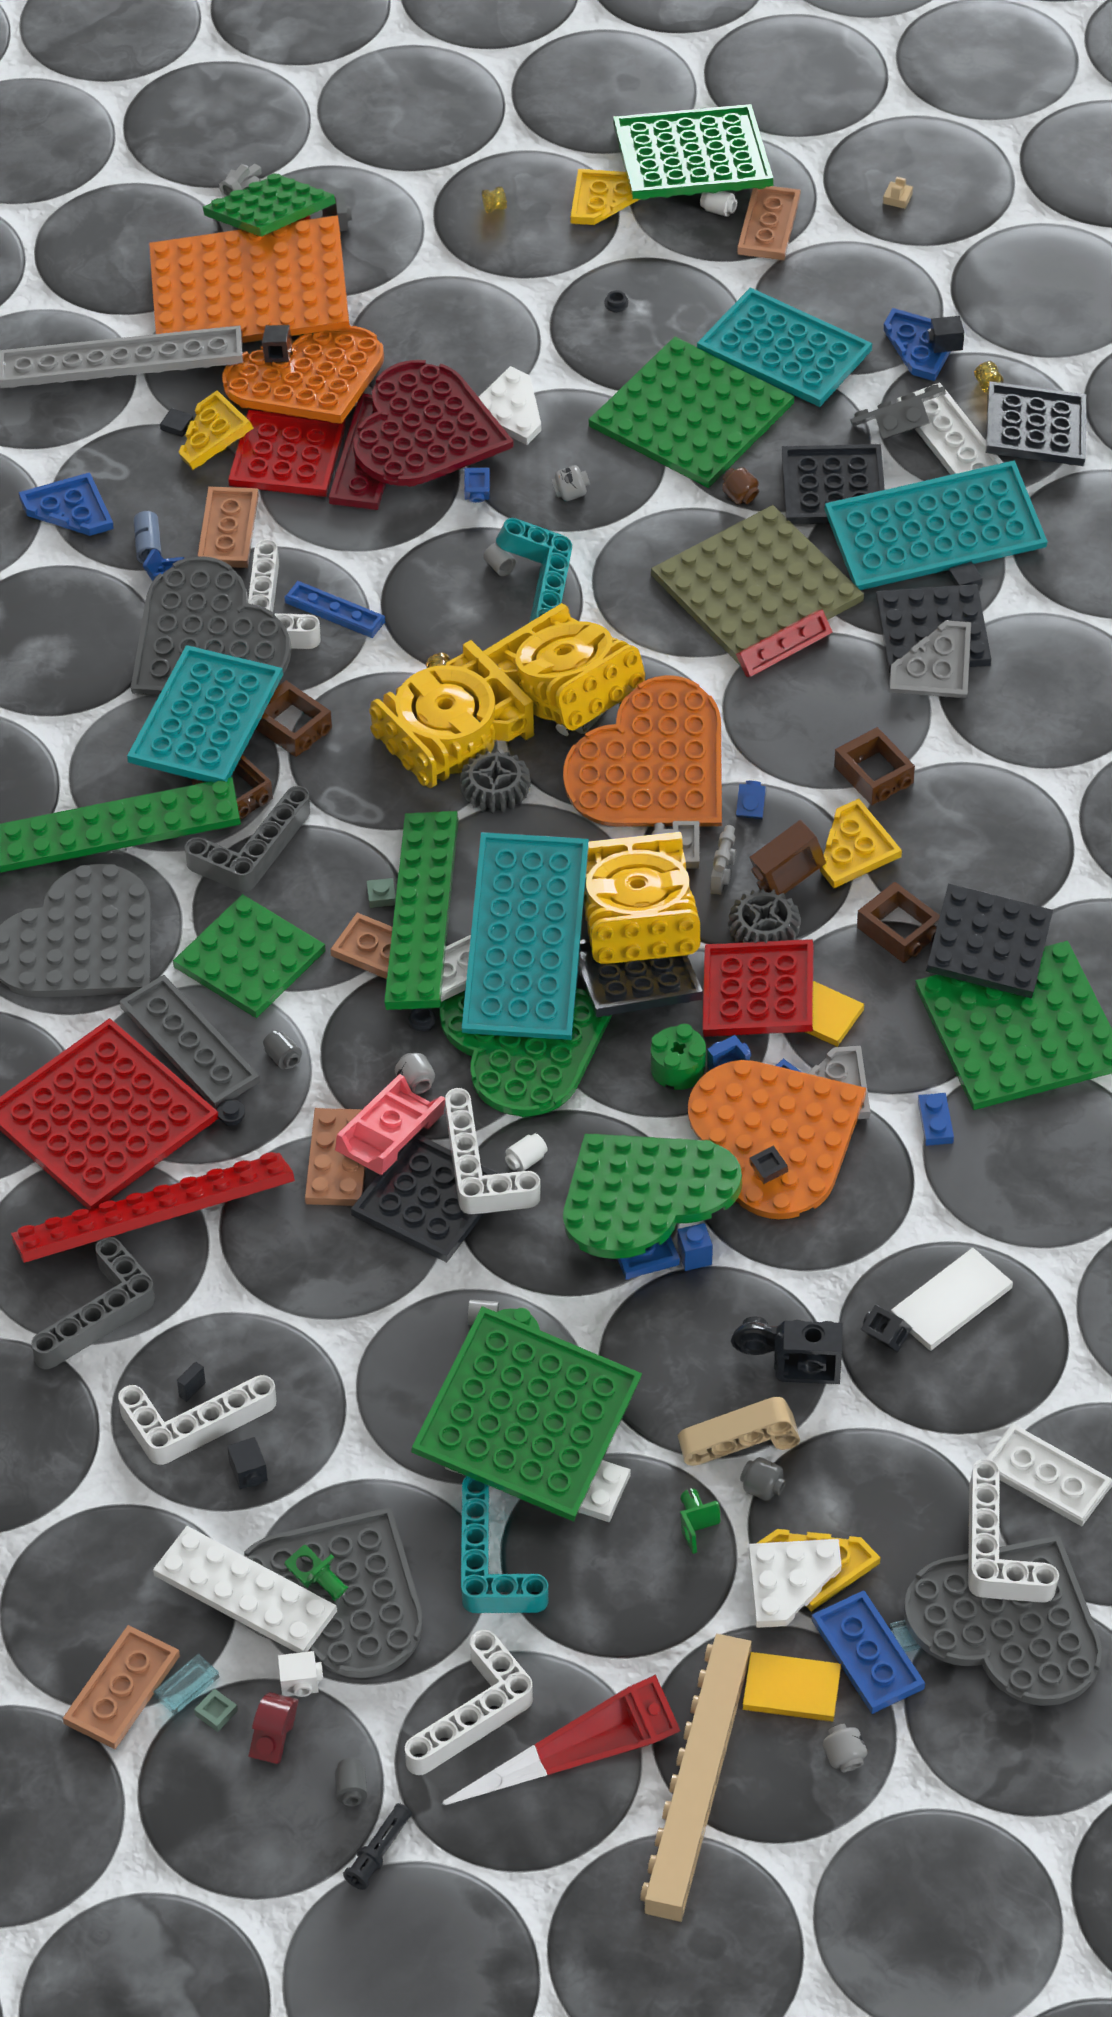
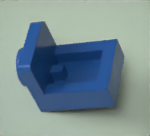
M465 468V500L480 503L484 502V499H490V468Z
M152 549L143 563V568L153 581L159 573L163 574L173 567V563L185 558L163 559L157 549Z
M751 780L746 781L745 784H739L736 817L763 819L766 786H761V782Z
M735 1035L722 1042H716L707 1049V1067L710 1070L724 1063L740 1060L750 1061L751 1051L747 1044L741 1043Z

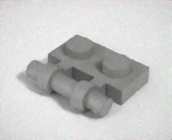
M673 821V829H665L663 823H656L652 835L681 832L686 868H699V821Z
M726 825L724 832L720 833L718 850L714 855L711 875V893L721 895L724 884H729L731 869H728L729 864L734 865L736 849H732L736 837L734 835L735 828L731 825Z

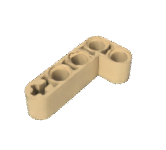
M780 1397L768 1398L690 1426L678 1434L684 1463L690 1466L712 1461L770 1439L774 1446L780 1450L791 1449L800 1442L793 1413L786 1401Z

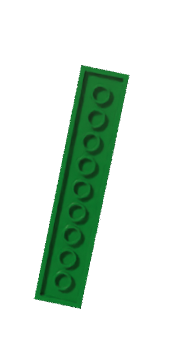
M228 778L227 782L222 780L206 782L1 823L0 873L241 825L233 778Z
M457 811L405 813L384 1001L386 1010L440 1008L459 820Z

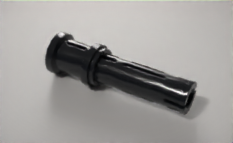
M396 1803L394 1809L368 1846L359 1849L357 1852L358 1857L351 1868H346L343 1872L345 1880L350 1885L360 1890H365L368 1887V1880L371 1875L383 1865V1855L396 1839L408 1819L411 1818L412 1812L408 1807Z

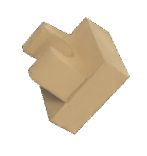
M896 177L895 182L890 181L883 196V204L906 209L913 194V187L906 185L905 178Z

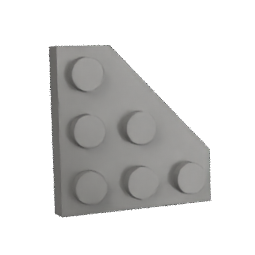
M945 620L928 637H924L907 654L891 664L889 692L967 698L971 622Z
M861 1046L832 1048L826 1054V1058L819 1065H815L807 1074L865 1087L866 1097L858 1119L870 1118L871 1111Z

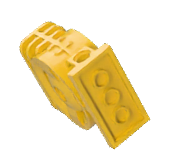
M562 603L483 651L533 700V714L543 719L554 720L569 730L580 728L620 703L626 695L628 696L637 688L638 684L645 681V671L638 648L629 645L623 640L612 637L610 632L599 624L578 621L570 617L568 606Z
M472 640L463 644V654L446 662V665L426 668L413 674L396 689V695L392 692H387L383 695V702L375 699L371 702V708L369 709L372 722L370 729L376 739H380L386 745L388 751L392 755L395 754L401 760L405 769L411 770L416 775L422 786H427L428 788L437 785V778L445 781L449 778L450 774L462 772L463 765L467 764L469 758L475 759L477 753L485 755L487 750L491 753L496 740L510 741L519 735L527 740L534 736L533 700Z
M681 832L589 842L584 908L592 955L596 962L610 964L693 954L699 949L700 920L695 899L689 886Z

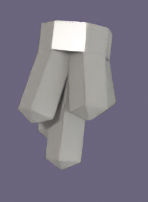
M255 163L251 167L241 164L236 171L231 170L226 179L219 183L223 196L230 195V192L234 190L246 189L252 182H261L258 178L262 174L261 167Z

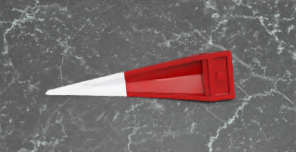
M653 1675L621 1690L445 1799L442 1804L448 1805L645 1747L680 1732L681 1730L657 1676Z

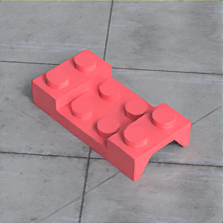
M399 1074L337 1134L335 1151L382 1175L397 1161L398 1152L423 1127L429 1129L444 1114L445 1098L440 1096L430 1102L414 1094L405 1077Z

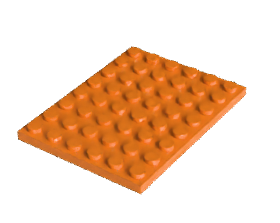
M338 215L295 221L262 237L240 229L149 243L156 334L241 325L242 343L263 340L266 325H290L291 336L350 328Z

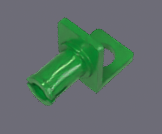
M690 1489L693 1498L690 1497L688 1490H685L680 1496L681 1502L686 1510L680 1511L682 1533L692 1554L697 1553L695 1531L717 1525L721 1522L720 1505L718 1501L703 1504L698 1491Z
M303 1545L284 1563L289 1571L306 1588L312 1583L318 1582L334 1601L339 1599L349 1588L330 1570L334 1559L332 1554L322 1562L307 1545ZM300 1557H308L312 1561L313 1567L308 1572H302L297 1568L296 1560Z

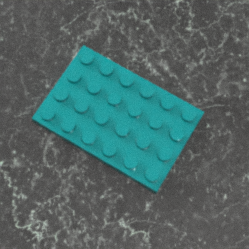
M750 287L697 342V348L777 388L821 407L872 351V343Z
M186 645L127 755L128 763L204 782H217L220 780L227 782L283 676V669Z

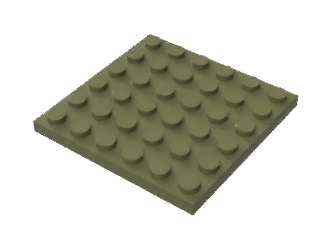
M774 505L651 568V576L739 665L737 653L809 614L823 609L827 620L864 601V593L856 588L790 521H786V517Z

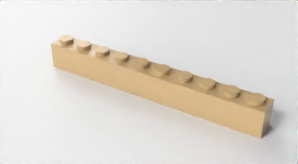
M716 1633L713 1645H707L704 1659L705 1662H708L707 1669H701L698 1679V1688H701L700 1695H694L691 1705V1713L694 1714L692 1722L687 1721L684 1740H687L685 1748L680 1747L676 1765L680 1766L679 1774H673L669 1789V1792L673 1793L671 1802H665L662 1819L666 1820L664 1828H658L655 1846L659 1847L657 1856L651 1855L648 1865V1873L652 1875L649 1883L644 1882L641 1891L640 1901L645 1902V1914L682 1922L749 1666L752 1642L750 1640Z

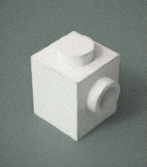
M314 1651L278 1655L282 1695L305 1697L312 1693H318L317 1681L323 1680L322 1663H315Z

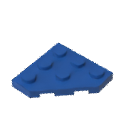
M892 308L884 322L885 334L912 375L935 381L950 352L934 353L932 343L928 344L926 332L927 329H930L931 319Z
M90 472L19 492V499L26 515L89 536L114 529L113 521Z

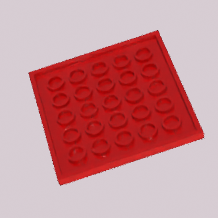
M110 1018L0 1097V1131L88 1210L99 1207L101 1203L110 1200L219 1119L217 1110Z

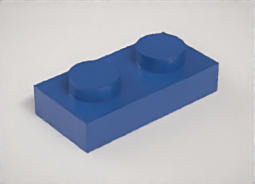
M946 1093L918 1095V1106L925 1145L953 1144L954 1134Z

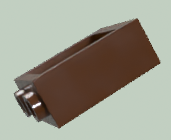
M286 680L276 688L256 730L297 757L303 751L308 750L319 738L327 735L332 729L331 711ZM291 705L312 718L295 733L275 720L277 716Z
M878 727L835 749L834 767L871 806L879 801L886 800L890 795L906 789L914 783L915 765ZM880 752L896 770L873 781L858 763Z
M242 755L233 773L236 772L253 789L237 799L240 819L245 818L249 813L273 799L271 780ZM192 779V785L206 783L204 781Z
M801 819L750 856L753 865L751 872L758 880L756 882L760 890L764 889L767 893H771L774 889L776 895L786 894L826 864L816 835Z
M893 882L858 910L857 928L902 963H905L911 957H916L927 944L933 943L940 915L898 883ZM898 907L922 924L905 939L881 921Z

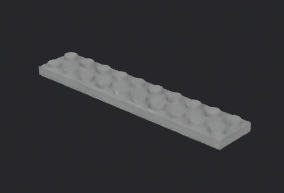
M241 325L0 350V388L243 363Z

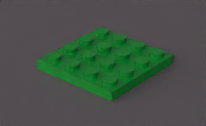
M276 173L268 175L267 179L261 182L250 183L246 189L234 190L224 198L212 200L210 204L203 206L204 216L262 237L327 208L336 202L334 194Z
M242 894L173 960V967L257 1018L326 949L325 944Z

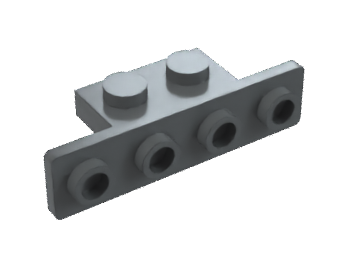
M938 384L925 388V393L915 396V393H910L902 396L900 402L894 404L891 401L877 405V410L868 412V409L854 413V418L850 419L851 424L856 426L876 419L883 440L930 424L923 402L945 395L944 386L939 388Z

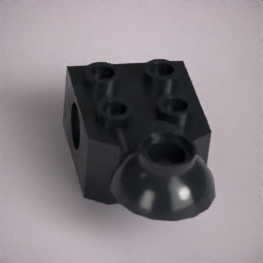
M753 1316L744 1319L742 1325L732 1335V1346L744 1354L763 1355L774 1351V1369L776 1370V1376L782 1382L840 1384L843 1323L784 1320L779 1326H768V1322L764 1318Z

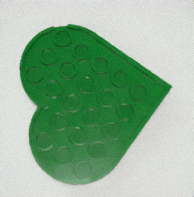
M576 988L572 1040L462 1033L465 990L442 1001L440 1005V1021L445 1036L457 1049L472 1056L470 1066L471 1080L478 1096L492 1108L505 1114L520 1117L548 1113L562 1106L572 1097L612 1016L596 1017L586 991Z
M585 1134L563 1211L566 1235L569 1240L572 1239L579 1245L580 1250L597 1257L620 1259L646 1253V1248L656 1243L659 1245L664 1243L674 1231L676 1223H694L712 1218L711 1213L721 1208L727 1210L737 1200L742 1189L740 1164L731 1152L710 1140Z

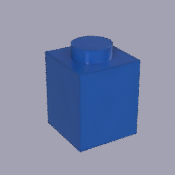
M705 1223L677 1229V1250L685 1271L712 1265L713 1245Z

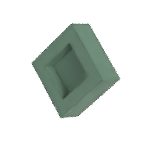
M393 878L367 881L370 908L395 905L396 896Z
M213 1689L194 1709L195 1716L217 1732L238 1712L237 1704L216 1689Z

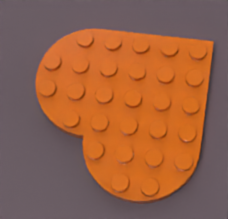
M357 326L316 332L313 335L312 333L304 334L292 343L289 362L265 363L263 346L261 350L250 354L247 351L244 352L243 363L227 365L222 375L223 388L227 397L242 408L342 424L383 365V344L377 340L376 334Z
M658 676L638 684L637 688L623 699L617 713L616 724L590 730L575 745L573 744L564 763L563 779L566 794L574 808L587 819L606 826H654L656 823L673 826V821H699V826H722L721 717L718 706L712 696H709L696 682L679 676Z
M740 1060L728 1062L711 1069L695 1084L688 1102L689 1124L699 1140H710L722 1146L738 1160L742 1171V1189L736 1201L743 1208L758 1216L770 1219L799 1217V1213L811 1208L816 1209L830 1195L866 1097V1088L756 1061ZM774 1145L788 1165V1172L763 1184L751 1167L749 1158Z

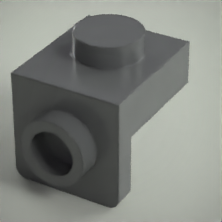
M334 194L336 203L322 209L323 216L338 215L340 231H348V221L352 220L351 206H346L345 194Z

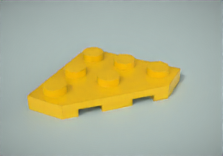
M578 169L571 211V224L595 225L640 200L632 199L626 172Z
M217 390L197 404L195 408L196 417L194 421H190L185 434L187 437L186 443L181 445L178 453L182 460L194 470L217 453L222 452L234 441L245 436L253 427L250 421Z
M858 798L836 809L834 822L830 829L824 852L826 864L820 868V872L831 886L836 888L901 858L902 850Z
M776 1529L757 1543L839 1539L841 1571L834 1578H831L822 1587V1591L806 1606L810 1611H813L880 1564L881 1557L861 1537L849 1536V1539L831 1538V1534L807 1532V1535L789 1533V1530Z

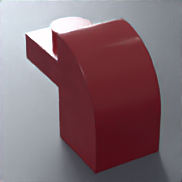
M272 1692L263 1696L252 1725L254 1732L248 1757L275 1764L281 1762L286 1734L293 1729L299 1699Z

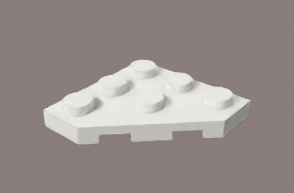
M510 366L479 398L510 437L528 445L541 432L540 416L530 375Z
M839 1539L749 1544L756 1628L787 1626L795 1618V1614L804 1605L807 1606L822 1591V1587L841 1571Z

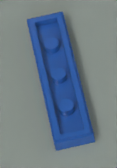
M297 581L285 596L286 604L370 638H373L385 623V616L300 581Z

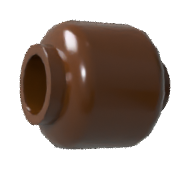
M740 467L736 470L731 468L723 476L722 490L736 504H749L758 495L759 481L746 468Z

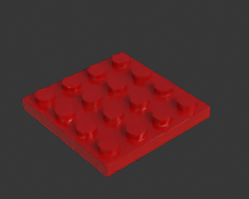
M248 410L246 418L250 421L253 429L239 440L228 479L229 486L327 497L345 430V420L342 424L331 423L329 421L293 415L288 416L275 412Z
M813 939L767 941V943L706 944L703 996L704 1037L813 1032Z

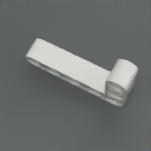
M263 539L255 545L248 604L259 605L272 612L274 610L279 569L278 547L273 540ZM275 614L287 629L291 648L312 649L320 644V623L317 617L307 614Z
M462 1088L448 1091L445 1097L446 1120L460 1209L467 1214H480L536 1206L540 1201V1178L536 1173L521 1171L482 1176L470 1095Z
M266 1375L256 1376L166 1422L162 1420L144 1391L136 1385H129L121 1389L118 1399L123 1420L148 1458L157 1465H163L270 1412L276 1406V1391L274 1381Z
M987 1458L976 1461L969 1484V1590L975 1596L982 1598L1030 1602H1048L1052 1600L1059 1579L1058 1570L1054 1566L1047 1563L999 1559V1466L996 1462Z
M476 1631L470 1638V1652L472 1663L492 1687L414 1735L406 1742V1767L412 1774L424 1775L531 1706L533 1702L531 1678L491 1631ZM480 1648H489L486 1651L478 1650ZM498 1669H505V1670H507V1671L498 1672V1671H496V1670H498ZM516 1690L524 1691L520 1694L514 1693V1691ZM491 1706L500 1707L498 1709H489ZM466 1722H474L475 1724H473V1725H465L464 1723H466ZM441 1738H449L450 1740H448V1741H440L439 1739H441ZM415 1754H424L423 1757H414Z

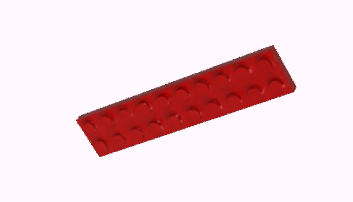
M270 1152L260 1156V1159L250 1162L247 1160L239 1161L233 1167L226 1169H212L206 1175L186 1177L181 1179L180 1183L170 1186L159 1185L150 1192L143 1194L132 1193L126 1199L120 1201H106L92 1210L79 1209L67 1217L49 1218L45 1223L37 1226L26 1225L20 1227L17 1232L11 1233L13 1244L25 1263L295 1181L292 1169L282 1155Z

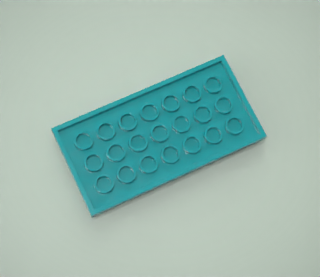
M1015 460L825 503L824 507L852 583L859 590L946 571L951 567L971 561L973 564L1037 550L1047 547L1048 543Z
M481 832L462 1033L572 1040L589 839Z

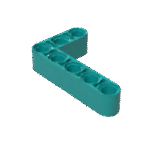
M516 518L506 519L496 537L497 545L507 552L541 563L530 623L562 603L573 548L572 542L564 535Z
M466 1476L462 1483L461 1595L463 1607L470 1613H537L543 1611L549 1602L548 1582L545 1577L539 1574H489V1485ZM478 1541L480 1543L473 1544L471 1542ZM474 1592L480 1593L478 1595H471ZM508 1592V1593H510V1594H508V1595H501L500 1593ZM532 1592H539V1594H537V1595H533V1594H530V1593H532Z

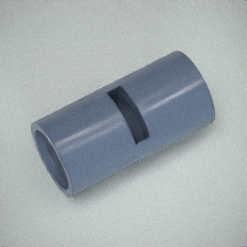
M142 511L136 514L134 517L136 557L143 564L152 549H157L162 556L159 518L151 511Z

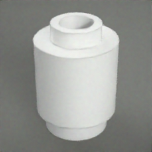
M719 191L717 193L707 192L702 193L700 205L708 212L728 217L731 213L735 212L737 200L733 193Z
M538 1134L527 1135L506 1149L505 1161L513 1171H525L544 1157V1154L548 1151L547 1145Z

